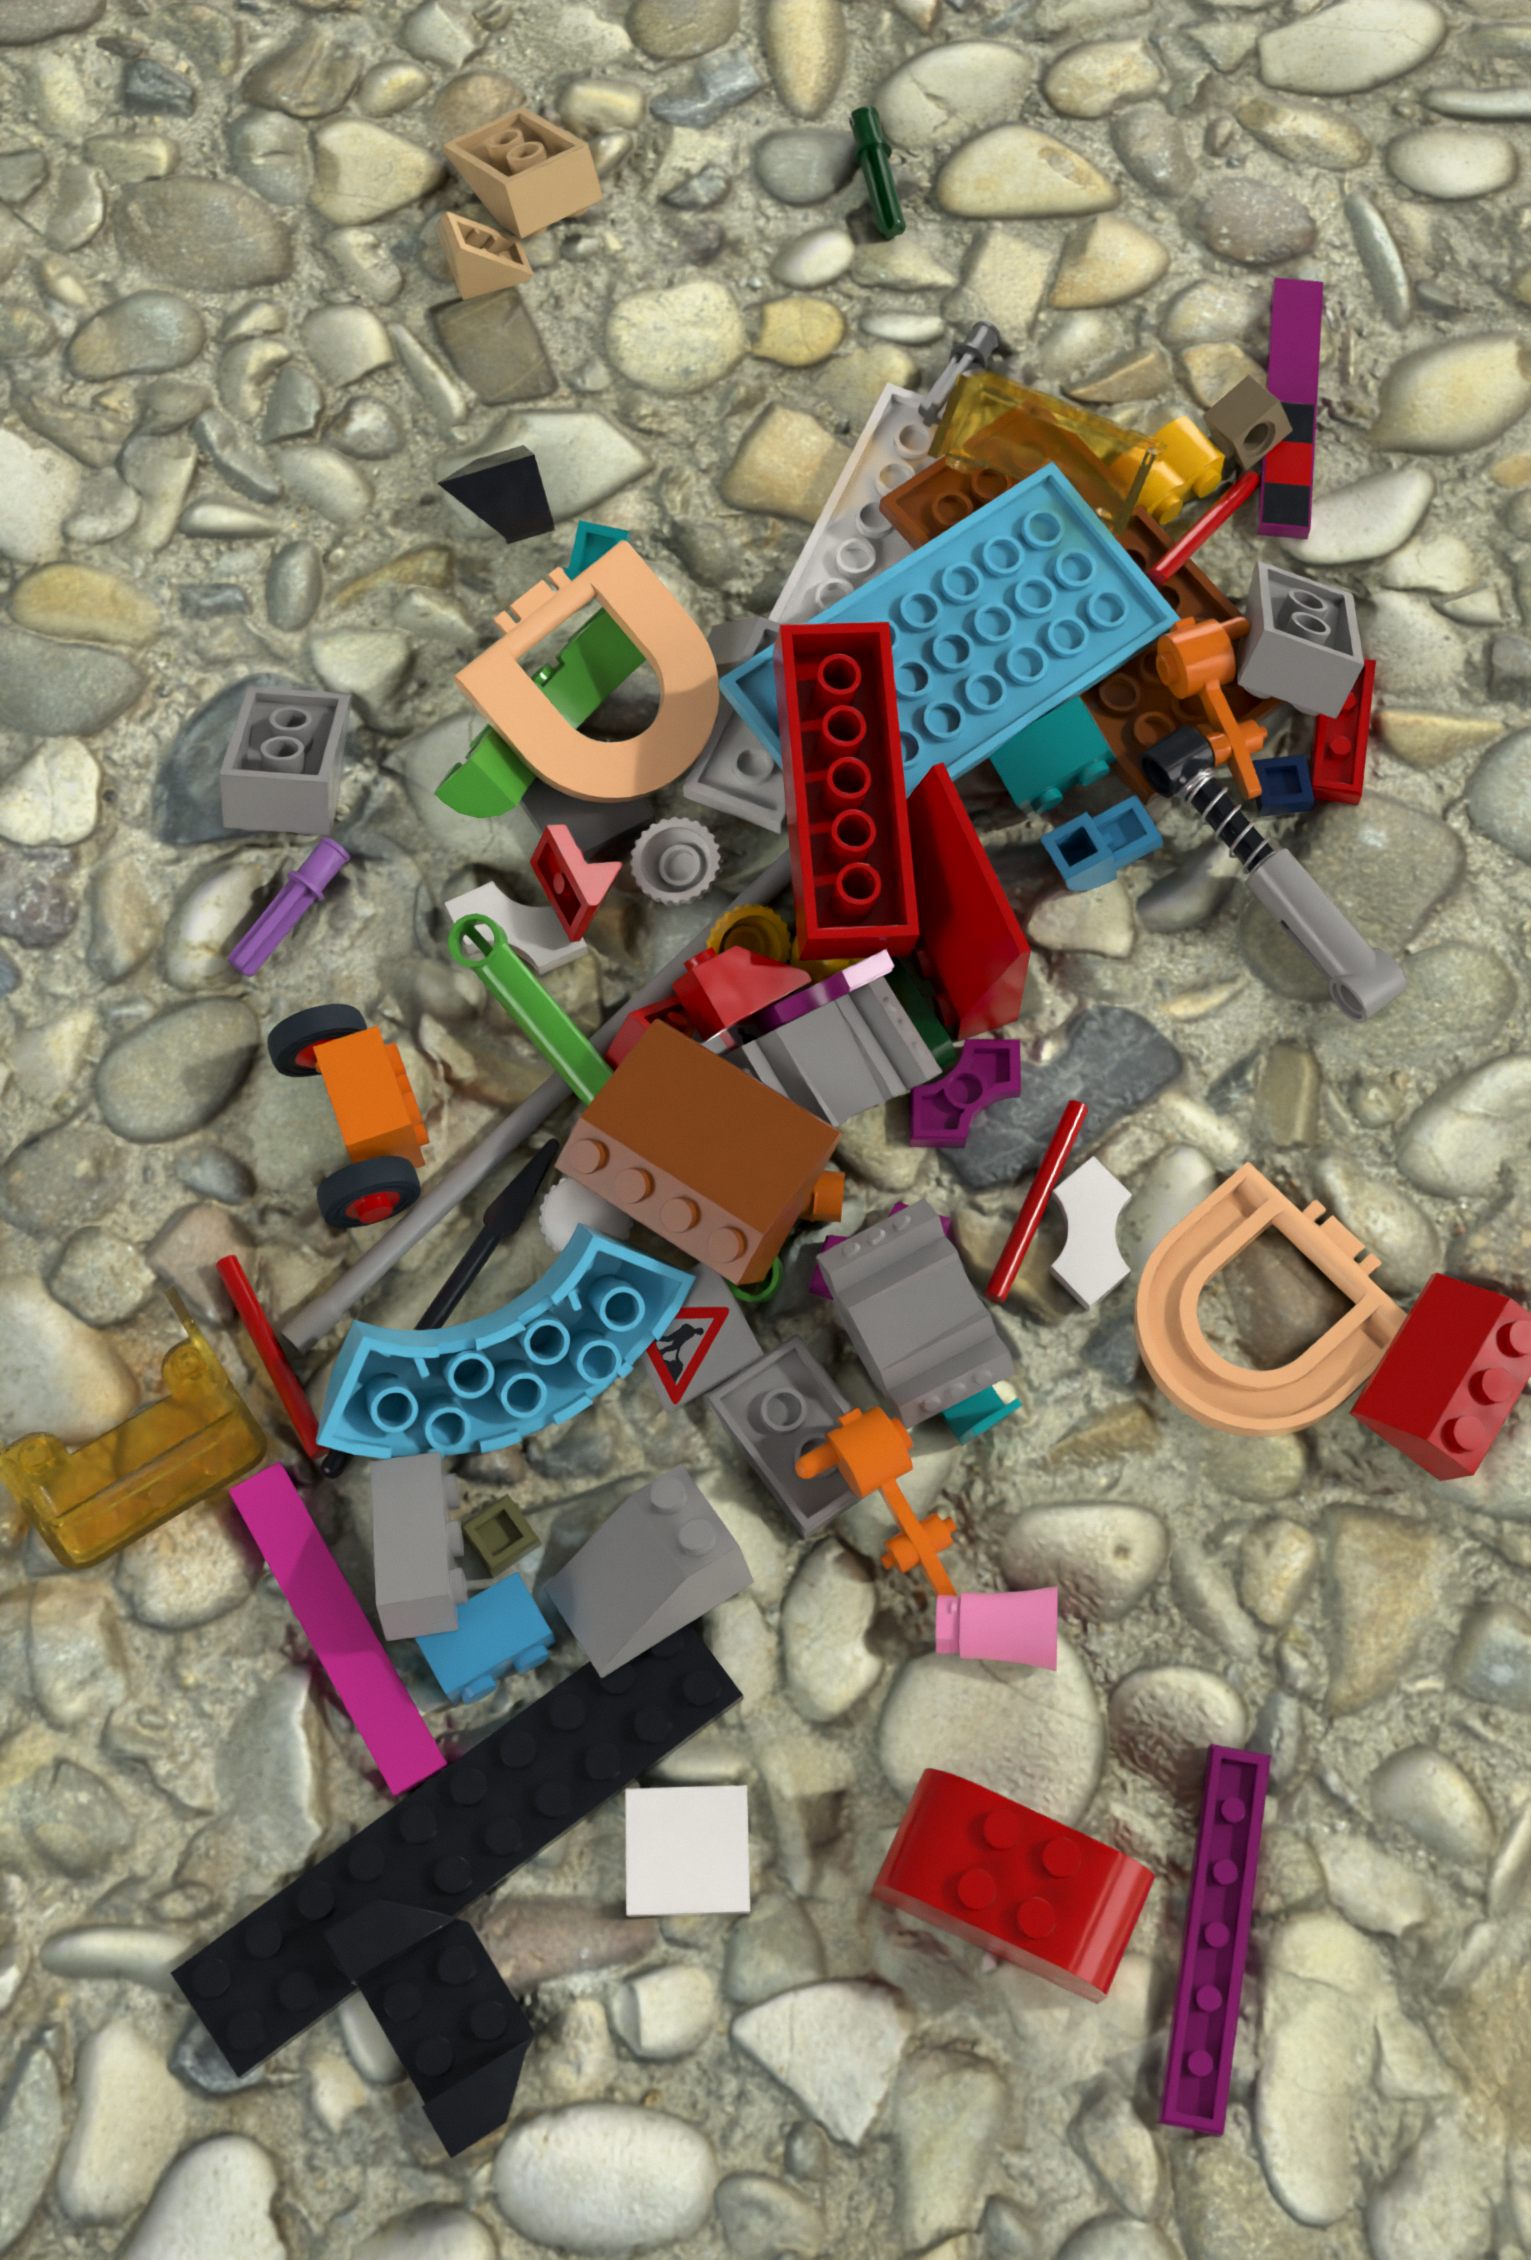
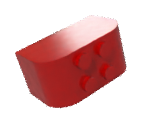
M926 1768L921 1775L876 1877L871 1896L1098 2004L1107 1998L1154 1882L1155 1875L1147 1867L1119 1850L990 1789L942 1770Z

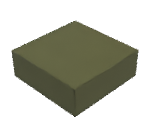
M508 1493L461 1525L462 1534L493 1578L542 1545L540 1539Z

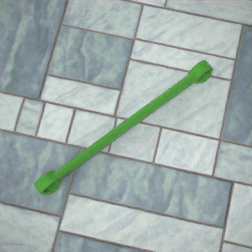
M477 913L465 915L457 920L451 928L448 937V947L453 959L462 966L474 971L587 1108L614 1073L612 1068L510 948L503 927L491 918ZM486 924L490 927L494 934L495 943L493 948L474 926ZM465 934L475 943L486 958L474 962L464 957L462 941ZM776 1256L771 1266L772 1281L766 1276L763 1281L757 1282L763 1290L758 1295L742 1292L738 1285L725 1277L724 1279L731 1293L738 1299L752 1303L766 1302L775 1297L782 1288L785 1278L784 1266L779 1257Z

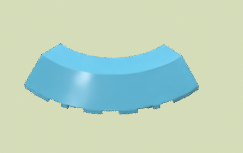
M578 1222L568 1244L545 1274L523 1294L507 1305L483 1317L459 1325L429 1330H397L353 1320L330 1375L315 1441L318 1445L353 1455L381 1459L440 1451L441 1457L444 1459L443 1456L464 1454L478 1450L484 1453L521 1442V1437L537 1432L554 1422L556 1425H559L574 1417L593 1404L591 1400L602 1393L619 1377L625 1378L634 1369L632 1365L655 1339L659 1341L680 1310L696 1276L630 1242Z

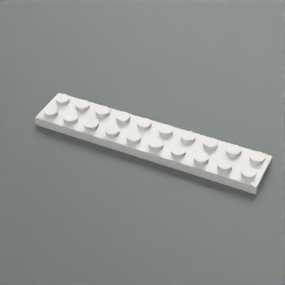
M887 383L768 619L781 624H804L913 553L915 550L879 511L880 499L975 436L979 428L980 415L955 407L943 425L933 424L932 427H928L923 424L924 418L918 413V408L926 396ZM727 700L714 725L708 742L698 756L683 786L684 797L781 834L787 822L783 770Z

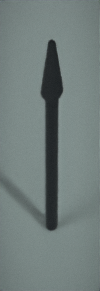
M550 1139L486 1209L483 1216L484 1227L413 1330L442 1328L501 1240L518 1230L560 1144L557 1139ZM331 1448L322 1461V1474L329 1479L338 1478L354 1455Z

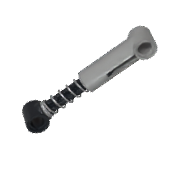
M1182 724L1139 755V767L1148 784L1165 798L1179 797L1181 801H1186L1187 808L1196 809L1202 816L1201 824L1210 825L1216 832L1215 841H1223L1230 849L1229 857L1238 858L1244 865L1243 874L1248 875L1245 885L1329 982V991L1334 1002L1348 1018L1357 1023H1364L1406 991V977L1398 963L1382 949L1372 948L1287 848L1273 850L1267 843L1270 837L1264 839L1253 827L1256 821L1249 822L1239 810L1242 804L1236 806L1225 794L1228 788L1221 789L1218 786L1215 778L1216 774H1213V771H1211V768L1214 766L1212 750L1204 737L1195 728L1188 724Z

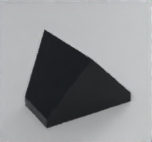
M525 445L475 459L437 483L501 534L507 544L555 530L535 454Z

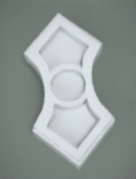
M493 881L444 903L453 925L465 915L475 913L485 915L503 927L507 935L510 948L517 956L526 960L538 975L545 974L588 954L587 944L583 937L581 941L570 942L552 906L530 907L519 904L506 897ZM486 924L474 926L493 948L495 943L494 934L490 927ZM465 934L462 943L468 954L480 953L481 950Z
M1094 1156L1057 1186L1051 1195L1052 1201L1062 1214L1065 1222L1066 1243L1060 1256L1051 1265L1049 1272L1088 1312L1126 1280L1131 1272V1269L1126 1265L1119 1253L1115 1228L1116 1221L1128 1206L1132 1194Z

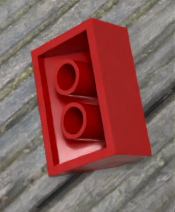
M1440 1273L1432 1274L1349 1414L1440 1481L1474 1475L1531 1377V1313L1510 1297Z

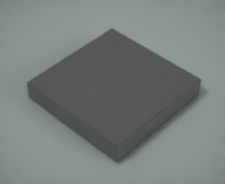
M604 736L595 739L597 741L607 742ZM538 777L533 780L520 800V804L540 836H542L547 825L566 824L576 845L581 849L585 861L649 828L651 824H656L655 815L644 798L620 803L585 801L555 790Z

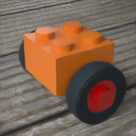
M327 1004L312 1007L295 1013L277 1024L267 1038L268 1051L273 1065L279 1073L290 1077H310L322 1074L345 1146L353 1163L327 1177L317 1189V1202L326 1223L337 1228L362 1227L391 1218L409 1208L421 1194L420 1182L415 1169L425 1166L426 1163L420 1146L429 1144L430 1141L396 1041L385 1045L379 1027L375 1026L367 1029L360 1011L346 1004Z

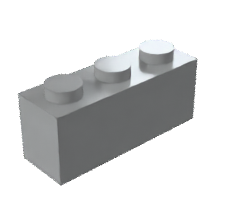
M440 1451L370 1462L376 1607L386 1641L459 1630L457 1606L467 1604V1589L463 1568L454 1569V1557L464 1555L460 1521H451V1510L461 1507L456 1473H445Z

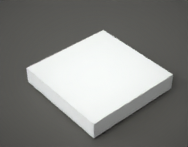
M747 1785L625 1789L627 1917L750 1913Z

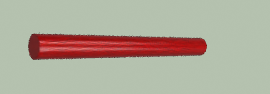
M1246 471L1148 570L1146 577L1154 587H1162L1260 486L1261 479L1256 472Z
M1068 1101L985 1289L984 1296L995 1303L1004 1304L1050 1200L1052 1191L1057 1184L1087 1115L1088 1107L1079 1101Z
M229 1255L220 1259L215 1266L310 1459L316 1460L327 1455L331 1448L318 1445L315 1441L319 1422L236 1255Z

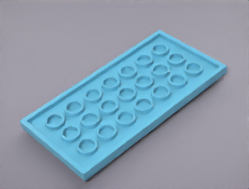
M1052 461L804 624L889 622L907 799L933 765L943 762L952 782L986 760L1022 729L1077 695H1081L1153 646L1162 635L1171 633V626L1174 622L1181 619ZM774 643L720 678L718 688L783 770L773 664Z

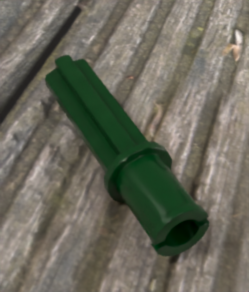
M863 106L854 110L851 113L852 117L848 119L857 146L854 158L856 163L863 169L878 231L884 239H892L894 236L902 235L906 228L889 162L892 150L890 143L884 139L878 110L871 106Z

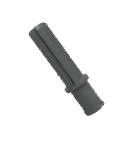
M987 321L975 323L964 342L955 345L949 356V364L918 408V413L924 418V425L932 427L933 424L943 425L972 381L984 374L988 365L987 359L992 351L997 348L1001 340L1000 332L992 323Z

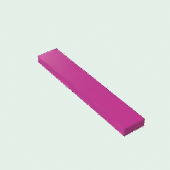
M279 1461L229 1489L228 1491L393 1796L396 1799L447 1768L449 1766L282 1463Z

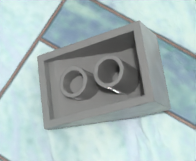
M1257 561L1253 569L1244 615L1249 620L1251 626L1247 636L1240 638L1236 656L1238 685L1243 686L1247 692L1256 697L1267 699L1273 696L1292 703L1296 709L1305 714L1317 716L1321 713L1336 719L1364 666L1353 594Z
M247 686L219 773L224 828H238L250 832L263 830L293 832L303 836L316 834L330 835L339 800L351 709V694Z
M680 1464L631 1494L544 1589L602 1679L754 1583V1580L739 1544L683 1465Z

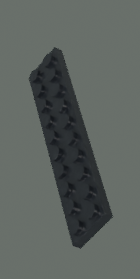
M690 1623L602 1679L589 1661L171 1972V1975L237 2077L244 2079L360 1991L358 1986L349 1981L323 1932L377 1899L452 1917L459 1916L744 1699L743 1694Z

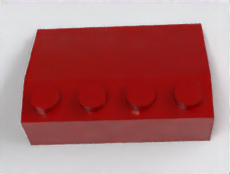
M942 762L931 767L906 799L920 933L914 945L916 949L912 950V959L921 980L930 979L936 995L932 997V1001L939 1022L943 1027L950 1025L957 1042L1018 1021L1031 949L949 773Z

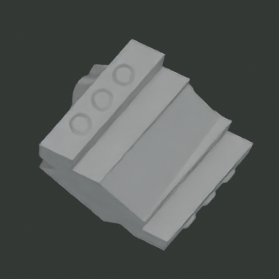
M883 976L721 1056L834 1127L942 1073L936 1060Z
M924 1198L816 1256L823 1279L834 1298L832 1304L877 1391H882L892 1412L902 1422L906 1430L1016 1373L1010 1350L996 1334L991 1314L985 1308L982 1300H979L963 1269L964 1266L959 1258L958 1251L944 1235L939 1215Z

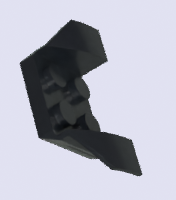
M377 1899L323 1932L349 1981L359 1987L425 2103L422 2109L449 2157L453 2159L507 2122L514 2100L526 2051L530 2047L535 2031L472 1924L456 1917Z

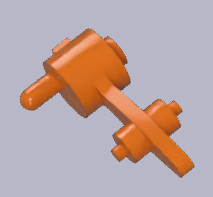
M1193 616L1176 621L1170 628L1171 633L1162 635L1158 640V656L1156 657L1158 675L1163 684L1168 686L1177 698L1184 699L1198 694L1201 698L1213 733L1203 736L1213 753L1214 766L1212 768L1227 763L1242 797L1245 800L1260 796L1262 793L1261 785L1250 754L1263 749V739L1268 737L1267 730L1263 725L1258 726L1253 719L1237 724L1220 688L1221 685L1232 682L1236 673L1235 656L1231 642L1247 636L1251 624L1245 617H1236L1221 623L1215 619H1208L1196 624Z
M877 1405L864 1413H861L859 1407H854L838 1416L836 1420L840 1426L825 1434L826 1443L801 1456L796 1461L795 1471L797 1475L803 1479H810L836 1464L847 1484L858 1498L863 1499L878 1490L900 1531L883 1542L887 1553L879 1558L885 1569L888 1570L895 1566L903 1574L919 1565L936 1596H957L937 1556L939 1552L953 1545L950 1533L957 1529L955 1522L950 1516L941 1520L935 1512L918 1521L896 1482V1479L913 1470V1464L908 1450L913 1448V1443L904 1425L896 1416L889 1419Z

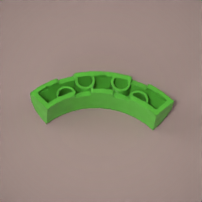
M601 607L568 639V643L555 657L559 663L554 668L549 663H546L530 678L564 719L576 730L647 659L607 611ZM488 723L470 743L471 749L465 756L467 759L466 763L461 764L458 762L452 766L434 792L443 803L456 812L476 818L500 816L518 806L522 796L536 778Z

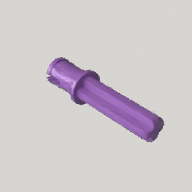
M323 836L318 846L297 872L290 870L287 874L288 883L229 954L228 962L238 972L248 977L254 976L314 901L321 902L324 898L323 889L343 864L347 863L350 859L349 854L339 844Z

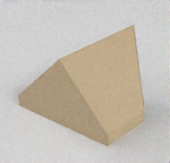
M448 211L440 217L434 228L462 300L525 283L534 276L519 238Z

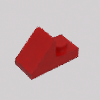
M566 824L546 826L529 862L570 942L581 941L605 901L623 865L622 862L586 864L583 853L576 845Z

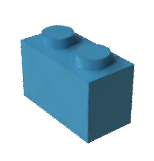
M518 1571L468 1599L467 1604L458 1605L459 1630L414 1637L452 1705L461 1700L466 1705H470L485 1698L497 1688L495 1680L514 1669L517 1670L518 1674L533 1670L550 1657L547 1650L557 1645L548 1624Z

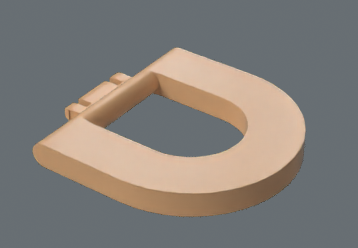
M621 540L572 581L559 566L548 574L547 578L558 591L553 592L542 579L512 603L509 609L520 622L515 623L505 610L496 616L493 622L504 636L453 676L454 682L462 693L498 733L519 760L536 777L566 795L597 803H620L641 799L664 789L677 780L692 765L708 742L715 725L719 706L718 671L714 656L702 631L633 547L625 540ZM593 598H596L648 660L659 682L660 705L654 722L640 735L622 742H601L590 739L576 731L516 662V660Z
M1250 1162L1245 1163L1173 1227L1153 1250L1137 1287L1133 1314L1134 1332L1142 1361L1148 1373L1164 1395L1180 1410L1206 1426L1222 1432L1247 1437H1274L1291 1434L1313 1426L1331 1415L1370 1379L1407 1314L1369 1278L1382 1263L1373 1253L1369 1254L1361 1263L1355 1262L1354 1259L1364 1250L1365 1246L1333 1215L1321 1226L1317 1225L1315 1221L1326 1211V1208L1321 1203L1314 1200L1301 1212ZM1274 1225L1356 1305L1292 1363L1268 1371L1248 1370L1227 1362L1209 1346L1198 1323L1197 1302L1203 1287L1269 1226Z

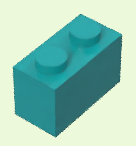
M1079 695L1022 729L989 756L1015 804L1026 815L1032 811L1036 814H1041L1054 808L1064 799L1063 792L1078 783H1081L1082 786H1088L1097 782L1110 771L1108 765L1118 760Z

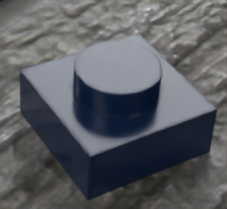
M1305 754L1252 760L1262 790L1261 795L1255 797L1259 817L1312 810L1315 799Z

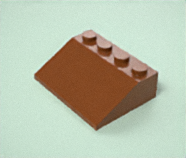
M655 1019L579 1117L554 1167L734 1284L742 1285L764 1280L844 1132L664 1021Z

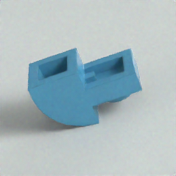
M1136 794L1093 818L1085 812L1040 837V842L1067 888L1072 891H1087L1117 879L1116 871L1163 846L1161 834Z

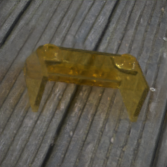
M976 368L958 374L927 455L936 459L946 455L948 456L946 465L969 475H974L977 468H991L1019 481H1023L1053 461L1111 534L1123 536L1133 524L1168 445L1149 435L1009 377L984 368Z
M175 1286L164 1293L189 1337L170 1348L161 1363L162 1378L172 1394L71 1455L62 1441L48 1432L26 1434L7 1446L0 1438L1 1480L57 1560L67 1568L83 1570L98 1565L248 1473L261 1463L266 1454L267 1439Z

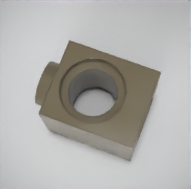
M1250 375L1245 377L1202 415L1211 433L1208 439L1225 455L1224 462L1232 458L1246 471L1293 431L1280 400Z

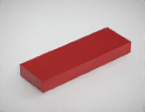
M1363 659L1364 666L1336 719L1321 713L1315 716L1309 764V776L1314 799L1359 805L1363 790L1376 660Z

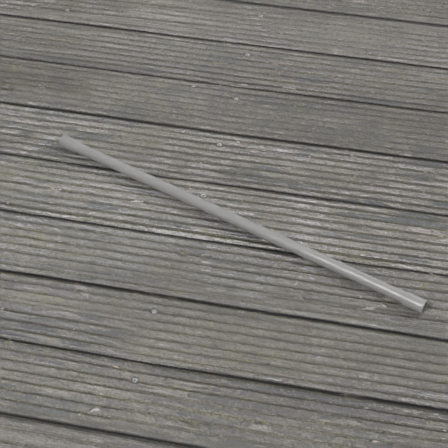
M789 848L588 1040L602 1058H604L630 1012L676 994L671 984L688 972L683 963L707 949L706 941L709 939L710 930L714 928L716 921L719 918L721 919L726 911L734 910L735 906L743 907L746 903L753 906L760 904L766 907L792 882ZM557 1071L537 1088L324 1294L314 1298L279 1332L300 1355L304 1356L339 1323L342 1315L573 1093L572 1089Z

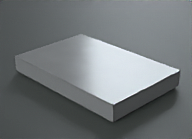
M798 1333L704 1396L706 1406L804 1540L862 1500L849 1487L836 1464L810 1479L799 1477L795 1471L796 1461L801 1456L826 1443L825 1434L840 1426L836 1418L853 1408Z

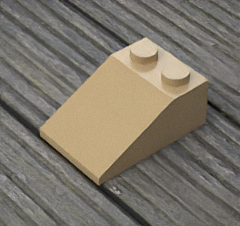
M524 107L442 145L447 158L499 225L521 239L539 236L547 230L548 225L563 218L580 216L588 210V206L604 199L589 144Z

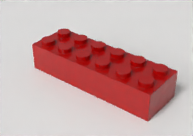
M889 622L780 625L773 649V664L799 961L869 958L887 949L890 957L909 956L920 933Z

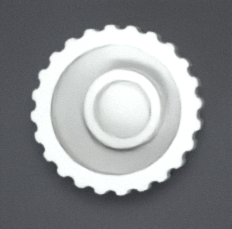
M672 817L671 820L662 819L658 824H651L650 829L644 830L641 833V838L635 841L636 847L631 851L633 856L632 860H630V866L633 868L631 874L636 879V885L643 889L642 891L647 897L651 896L655 902L659 903L661 901L667 906H670V904H675L676 906H681L683 903L692 904L695 899H702L706 892L712 891V885L717 884L719 880L717 877L722 873L720 866L723 863V857L720 855L722 849L717 843L718 840L713 834H710L711 832L706 826L702 827L698 821L691 822L686 817L683 819Z
M571 1177L568 1179L562 1178L559 1180L558 1185H553L550 1188V1193L544 1196V1204L540 1206V1213L542 1214L539 1216V1224L542 1226L541 1235L545 1236L546 1245L551 1246L555 1254H561L578 1222L625 1241L629 1240V1231L633 1229L634 1225L632 1222L633 1217Z

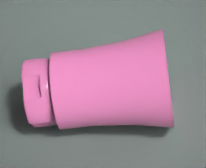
M1058 1586L1017 1592H961V1598L953 1595H938L936 1609V1654L955 1655L960 1653V1659L1019 1663L1057 1671Z

